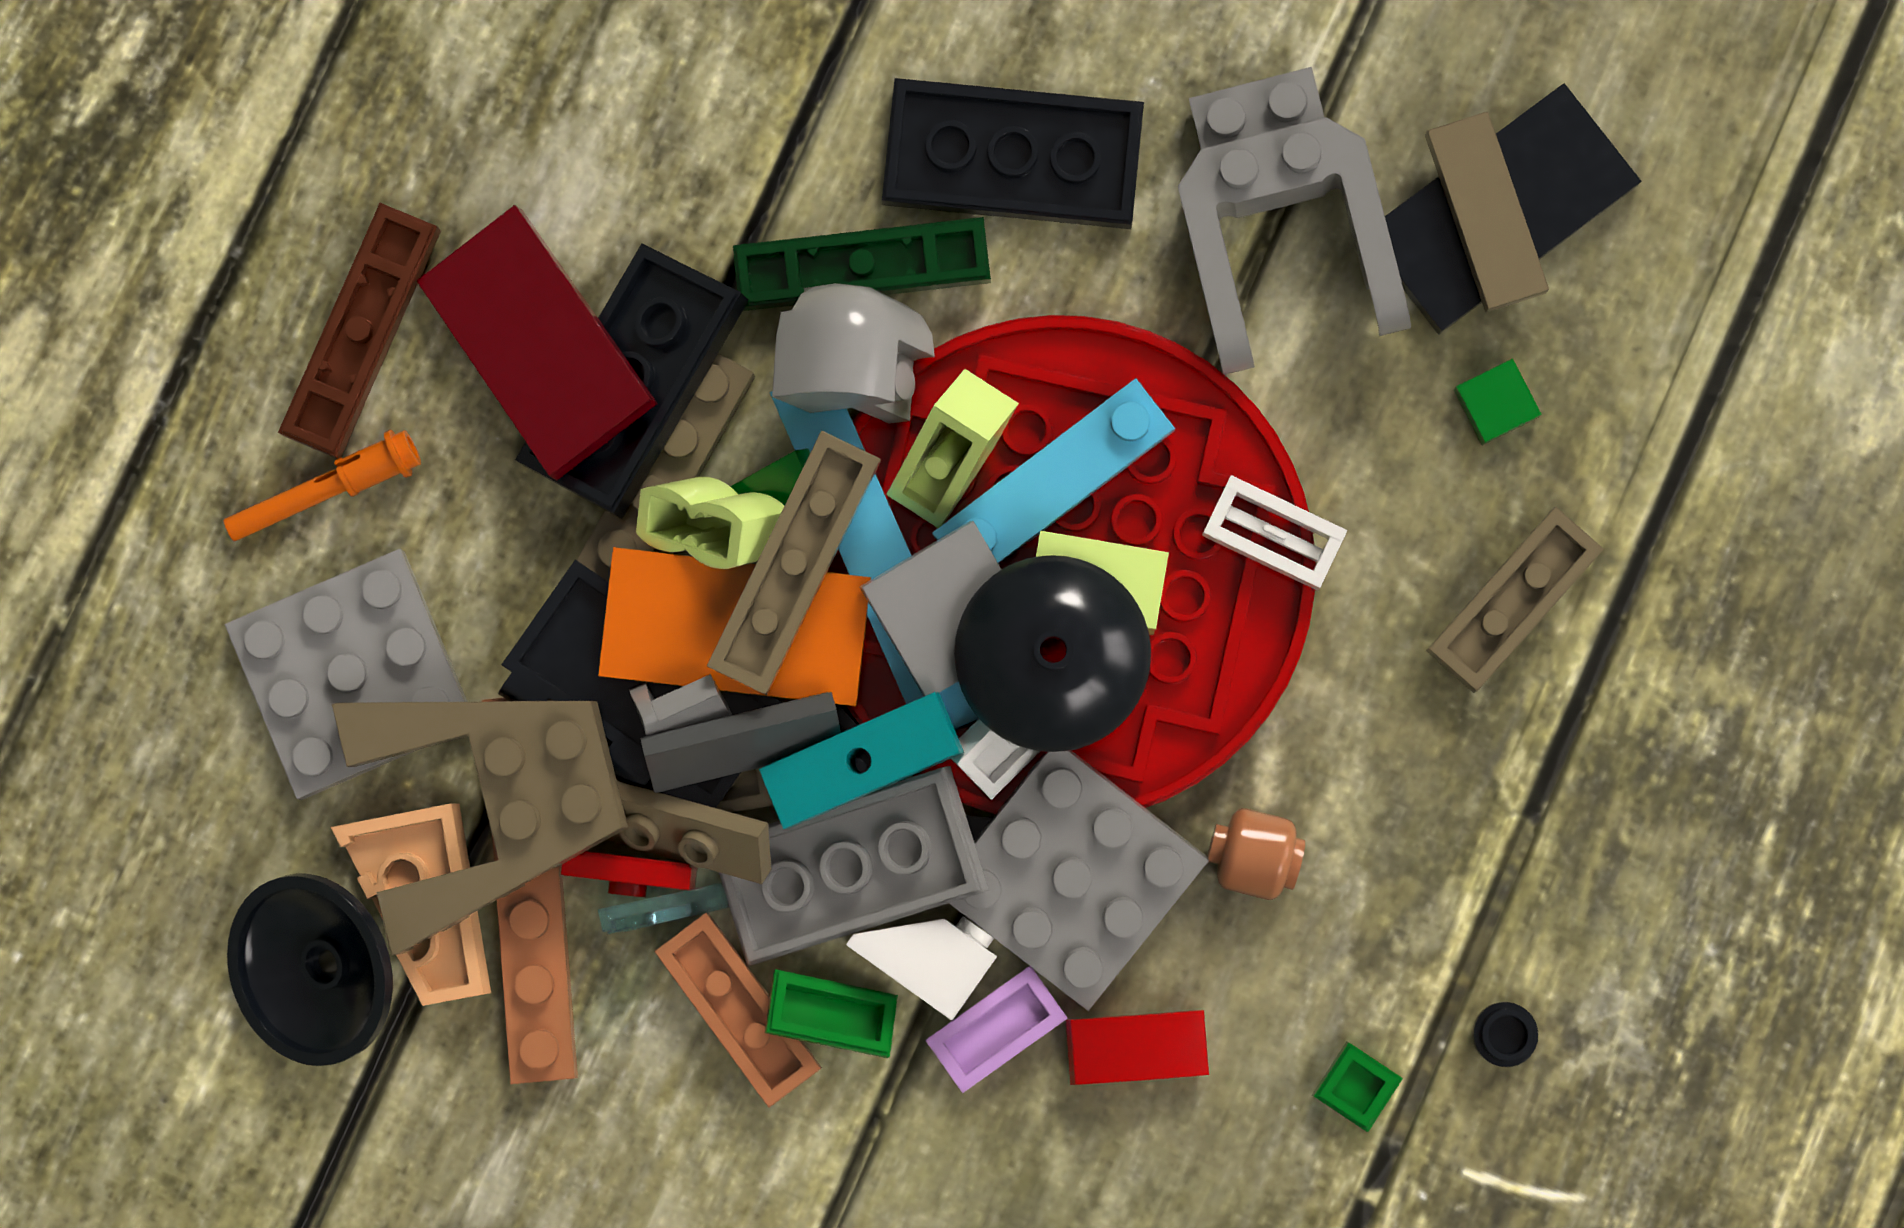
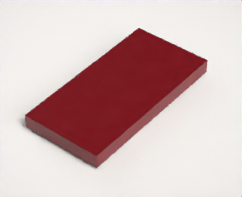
M513 205L417 280L425 295L547 474L553 479H560L657 404L524 211L517 205Z

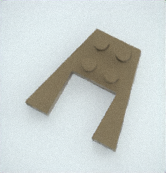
M596 701L360 702L332 704L346 767L365 765L469 736L496 847L497 861L377 892L391 955H399L412 950L414 946L451 928L499 898H504L548 870L559 867L628 828Z

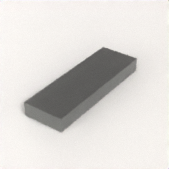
M826 692L645 736L640 739L654 793L770 765L838 735L841 731L832 692Z

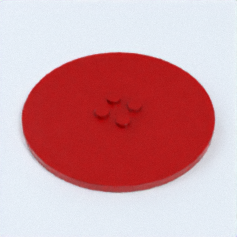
M1065 315L1018 318L984 326L955 337L934 348L935 357L917 359L913 364L915 391L911 397L910 421L889 424L861 411L853 420L865 451L881 459L875 474L911 555L937 541L932 532L938 528L886 494L933 406L964 369L1019 404L994 449L946 522L1135 378L1175 427L1172 434L1044 531L1169 552L1157 626L1154 634L1149 635L1151 664L1144 692L1131 714L1112 733L1091 745L1071 751L1144 808L1164 802L1196 785L1224 765L1239 751L1271 714L1287 688L1300 659L1310 626L1315 589L1202 536L1231 475L1309 512L1305 494L1294 465L1277 433L1258 407L1242 390L1208 361L1176 342L1151 331L1118 321ZM1234 497L1231 506L1314 545L1313 532L1240 497ZM1224 518L1221 527L1314 571L1315 561ZM1039 535L999 564L1000 568L1003 569L1016 562L1036 557ZM838 550L827 572L849 575ZM868 616L857 706L846 705L859 725L906 705ZM1050 638L1042 643L1040 653L1046 661L1055 663L1065 657L1066 647L1059 639ZM971 723V724H969V725H967V726H965V727H962V728L956 730V734H957V736H958V739H959L974 723ZM1040 751L992 800L952 759H948L912 776L951 766L961 802L972 808L996 814L1044 752Z

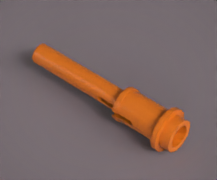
M391 429L384 432V440L344 458L336 459L334 461L337 466L335 469L225 518L224 525L233 541H237L347 491L351 497H354L359 492L396 475L402 474L405 478L412 476V468L421 465V459L412 438L406 430L397 434Z

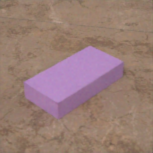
M1028 966L928 1037L926 1042L960 1091L964 1093L1068 1018L1034 969Z

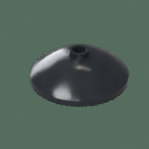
M1056 555L1038 556L1003 568L989 578L973 595L962 614L957 629L954 650L955 668L967 703L981 722L992 732L1006 741L1026 749L1042 752H1065L1091 745L1103 739L1118 728L1131 714L1144 692L1151 664L1150 636L1139 605L1131 593L1114 576L1102 568L1081 559ZM1056 638L1064 643L1066 655L1061 661L1051 663L1042 657L1040 647L1045 640Z
M306 873L290 874L270 880L256 888L243 901L230 928L227 965L235 999L242 1014L255 1033L282 1056L311 1066L337 1064L365 1050L376 1039L386 1022L393 993V974L389 952L378 925L365 906L339 884L327 878Z

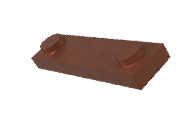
M379 203L280 426L279 434L334 458L342 457L417 287V280L421 278L441 230L438 226Z

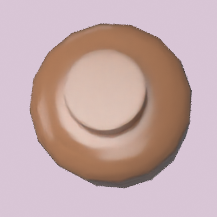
M1241 808L1232 815L1228 827L1219 824L1215 825L1207 857L1208 862L1218 864L1217 878L1219 884L1224 889L1265 900H1273L1282 893L1284 888L1294 889L1301 868L1306 841L1296 838L1297 832L1292 821L1263 812Z

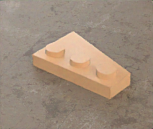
M450 803L331 827L340 847H346L360 875L357 880L367 899L373 900L381 917L382 913L377 892L470 868L460 804ZM478 911L472 913L468 918L451 928L417 944L412 950L397 955L422 1006L491 993Z

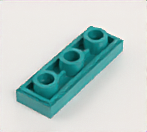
M933 692L759 769L783 829H790L964 753L940 693ZM862 749L868 751L871 756V766L864 773L860 772L855 764L856 755Z

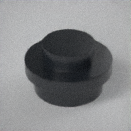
M1498 1002L1489 1005L1479 1013L1473 1025L1472 1038L1477 1052L1487 1062L1500 1067H1513L1525 1062L1533 1054L1538 1042V1028L1533 1016L1522 1006L1510 1002Z

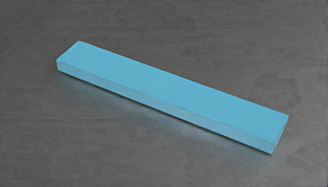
M772 397L795 450L808 448L811 453L822 430L865 451L847 409L809 413ZM874 474L838 548L849 575L872 577L871 580L912 556L876 474ZM868 604L867 616L905 703L908 704L924 697L870 604ZM959 681L940 692L955 731L979 719L967 703Z

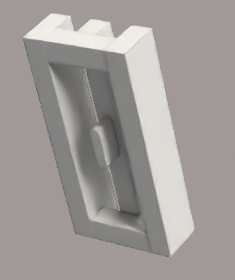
M1231 475L1202 536L1318 591L1347 530ZM1234 497H1240L1328 539L1324 549L1231 506ZM1224 518L1317 562L1314 571L1221 527Z

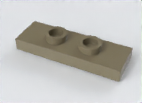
M617 781L628 828L606 840L629 846L639 851H646L685 862L695 867L706 868L763 884L771 871L769 828L767 822L667 794L654 793V791Z

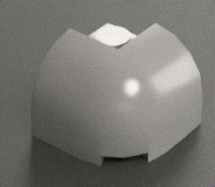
M834 283L804 288V293L800 295L792 310L784 311L780 314L776 334L772 397L809 413L854 408L889 424L910 421L911 397L915 391L914 359L935 357L932 333L922 315L907 305L870 287Z

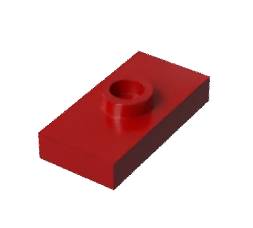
M585 851L565 862L561 867V875L609 881V894L646 898L647 886L695 890L698 871L697 867L688 863Z

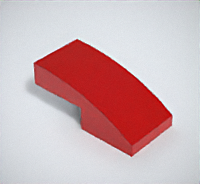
M1204 1010L1066 1020L1070 1085L1209 1075Z

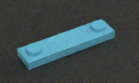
M1135 378L932 532L936 540H939L967 522L974 521L998 564H1001L1038 536L1040 531L1047 529L1172 434L1175 427Z

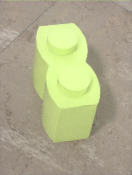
M695 477L641 489L636 534L648 545L666 552L687 550L692 557L709 567L729 569L758 561L784 505L766 494L750 492L738 495L733 488L718 479Z

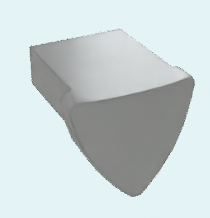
M711 674L656 699L647 682L629 689L646 736L732 715Z

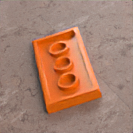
M613 547L598 676L685 686L711 674L721 691L789 699H801L832 692L835 704L857 706L869 604L860 586L870 581L872 577L826 573L768 695H765L707 667L756 564L750 563L729 569H718L709 567L692 556Z

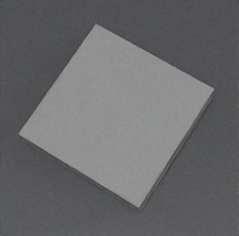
M974 521L967 522L860 586L861 591L923 696L933 692L940 693L958 682L954 650L955 638L962 614L976 591L989 578L1002 570Z

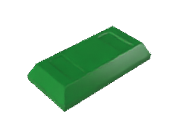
M775 969L772 978L765 1033L889 1058L898 995Z

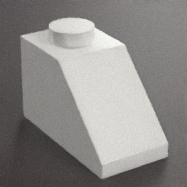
M964 916L961 917L956 926L946 919L857 933L853 934L846 944L950 1020L954 1019L997 958L994 953L987 949L994 938Z

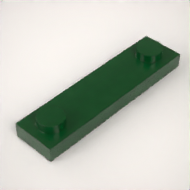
M984 217L733 245L737 290L749 299L743 311L793 306L800 295L804 293V288L834 283L870 287L884 295L991 283Z

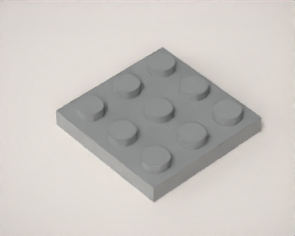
M397 549L224 624L296 799L304 800L412 753H405L357 767H346L332 704L360 702H468L405 551L402 549Z
M1073 751L1044 752L974 840L989 891L949 904L1089 1011L1209 860L1205 854Z

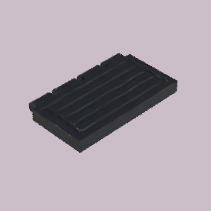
M575 559L501 664L512 673L502 685L498 694L507 701H550V699L553 701H596L606 738L612 741L609 746V752L615 775L628 784L645 788L651 778L640 738L645 737L646 733L629 691L630 688L645 681L598 676L609 582ZM647 682L655 699L683 687ZM720 690L732 715L783 703L772 696ZM741 772L659 793L717 808Z

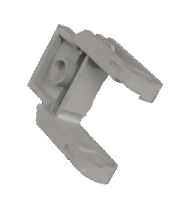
M1312 67L1189 98L1201 150L1178 185V190L1223 374L1226 375L1254 368L1255 366L1219 222L1220 219L1227 216L1240 218L1323 197L1333 189H1340L1342 192L1366 290L1369 289L1371 293L1379 336L1411 329L1407 301L1366 141L1363 137L1324 117Z

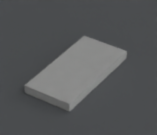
M951 766L942 767L893 783L790 829H783L780 821L768 824L771 871L763 884L719 872L747 967L989 891Z

